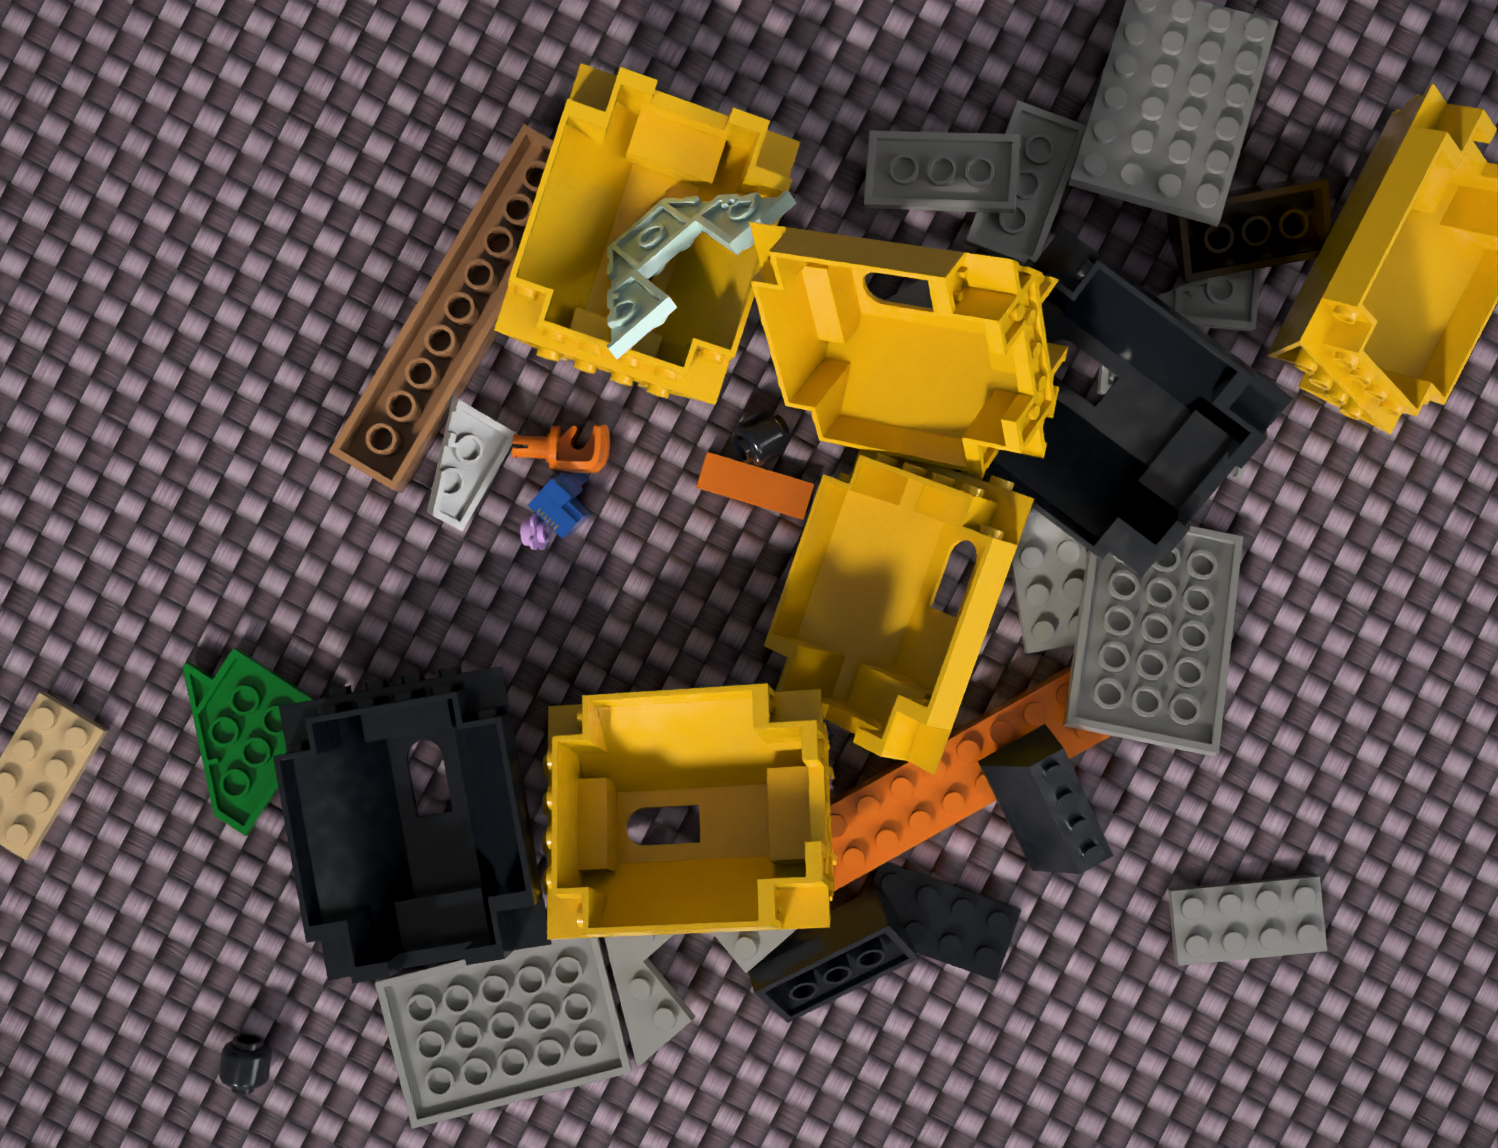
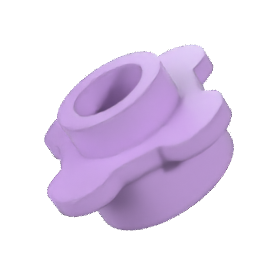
M535 512L531 516L523 518L520 530L523 545L530 546L532 550H537V548L545 550L547 543L551 539L552 528Z

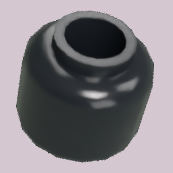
M760 410L735 426L734 437L731 440L732 445L743 462L746 464L751 462L754 465L761 466L786 450L788 445L786 435L789 434V428L780 415L773 416L766 410Z
M245 1033L234 1036L233 1040L224 1045L221 1052L219 1070L221 1082L231 1087V1091L237 1094H250L254 1092L255 1088L267 1083L271 1068V1047L264 1042L263 1037L256 1034Z

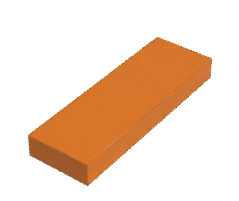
M707 452L696 488L804 520L814 484Z

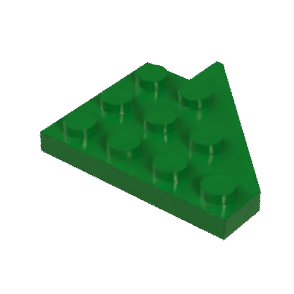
M233 648L215 677L191 662H185L183 672L213 814L230 827L247 836L251 833L279 790L273 756L286 752L279 706L315 700L316 698L239 648Z

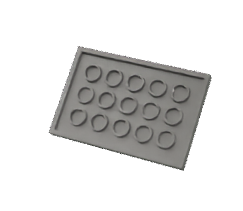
M1126 0L1071 174L1069 186L1218 226L1278 21L1201 0Z
M1190 526L1188 533L1165 559L1160 556L1143 577H1140L1110 553L1101 560L1091 551H1087L1063 726L1209 756L1219 754L1243 536Z
M599 937L551 939V945L514 950L508 957L502 960L466 965L464 958L395 974L390 978L375 981L412 1129L632 1072V1065Z

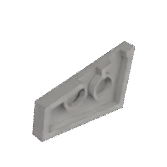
M452 397L427 512L463 532L511 448L513 435L517 433L461 400Z

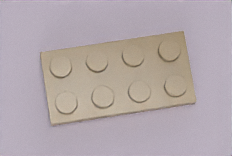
M39 692L0 757V845L25 860L31 859L109 731L46 692Z

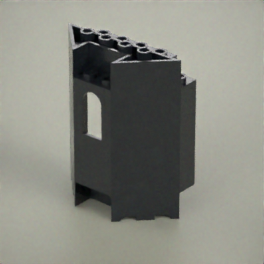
M1062 227L1036 262L1028 259L1023 265L1042 272L1044 276L1059 280L1042 303L1047 343H1053L1058 340L1070 341L1119 378L1095 406L1054 375L1053 386H1058L1059 391L1053 418L1046 417L1044 420L1043 432L1045 443H1047L1044 459L1000 450L985 473L989 476L1013 482L1012 491L1034 498L1033 509L1101 560L1110 553L1140 577H1143L1160 556L1165 559L1188 533L1193 516L1236 466L1242 469L1268 438L1267 429L1293 398Z
M461 666L439 669V677L425 679L424 672L401 676L402 684L389 686L387 679L364 683L365 690L352 692L351 685L328 689L329 697L279 706L286 752L273 756L306 943L321 941L328 980L351 977L352 984L390 978L402 968L464 958L466 965L505 959L514 950L552 944L551 939H547V914L502 667L462 672ZM428 740L440 748L443 755L453 811L418 816L408 762L409 751L416 742Z

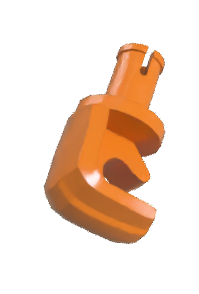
M552 425L547 436L514 434L512 444L528 445V448H512L513 458L546 459V462L549 463V469L558 472L598 473L607 464L609 458L610 431L608 425H594L588 443L581 450H577L573 444L579 432L577 426L570 427L562 436L561 427Z

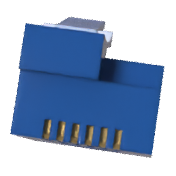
M563 472L558 477L552 478L528 506L538 516H541L540 518L544 519V522H547V525L551 526L561 538L573 535L593 514L575 497L583 491L580 486L589 481V478L584 473L567 475Z

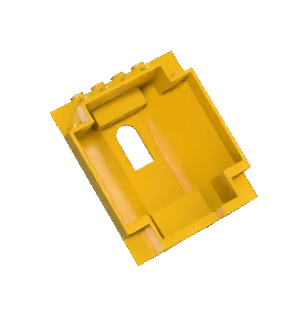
M580 63L509 276L508 288L494 331L538 349L536 355L555 362H558L559 359L565 362L567 359L575 361L574 368L590 374H595L597 369L611 373L610 380L632 387L633 381L638 382L637 386L647 388V393L668 399L669 394L716 405L729 362L735 358L755 296L752 291L751 279L761 269L755 243L750 248L736 255L706 233L702 232L698 235L688 249L679 252L668 261L664 269L656 276H653L651 281L671 298L677 308L668 315V318L662 325L653 328L619 359H616L607 348V344L611 343V328L607 324V317L610 314V310L607 308V290L611 287V280L607 276V265L609 264L607 247L663 198L684 199L686 197L699 196L701 201L705 202L712 201L717 195L738 194L739 196H745L756 192L759 193L761 198L779 197L783 191H789L792 178L789 177L801 142L767 130L770 120L732 108L727 116L655 90L658 80L620 67L616 76ZM778 219L774 224H772V225H776V226H777V225H778V222H779V219Z
M1434 83L1426 88L1422 96L1419 94L1415 95L1406 102L1402 110L1396 109L1392 112L1266 355L1290 362L1293 366L1305 372L1298 385L1299 388L1340 408L1339 412L1355 420L1361 419L1390 435L1402 413L1417 417L1423 404L1428 405L1432 401L1445 405L1498 302V164L1487 162L1473 142L1490 144L1497 131V128L1484 109L1447 104Z
M749 222L761 268L751 279L752 291L756 298L761 323L764 327L770 349V356L776 370L778 385L781 389L785 406L812 412V420L815 423L819 441L980 475L985 473L1000 450L1044 459L1047 446L1043 432L1044 420L1046 417L1053 418L1059 391L1058 386H1053V379L1061 363L1065 362L1068 346L1047 343L1042 312V303L1059 281L1058 279L1044 276L1042 272L1031 267L1021 266L1019 262L1013 259ZM875 272L928 280L933 308L881 300L869 291L865 282V276L868 273Z
M859 449L850 475L840 472L838 479L824 474L822 476L764 646L787 657L775 692L821 689L823 719L855 734L853 743L880 757L905 760L935 775L1034 498L1012 491L1013 482L991 476L988 483L982 481L984 474L980 475L966 471L957 472L947 467ZM968 540L976 549V563L957 616L954 617L933 608L932 605L953 548L958 543Z
M766 683L582 695V704L548 706L547 755L543 758V773L545 778H548L547 793L543 796V812L545 816H548L547 831L543 833L542 838L544 854L548 855L547 870L543 872L542 876L543 891L547 894V939L830 928V901H833L835 885L833 865H837L838 855L832 851L830 779L835 778L833 767L829 766L830 745L826 722H823L821 689L774 692L769 684ZM700 806V843L638 845L629 837L627 830L628 821L640 809Z

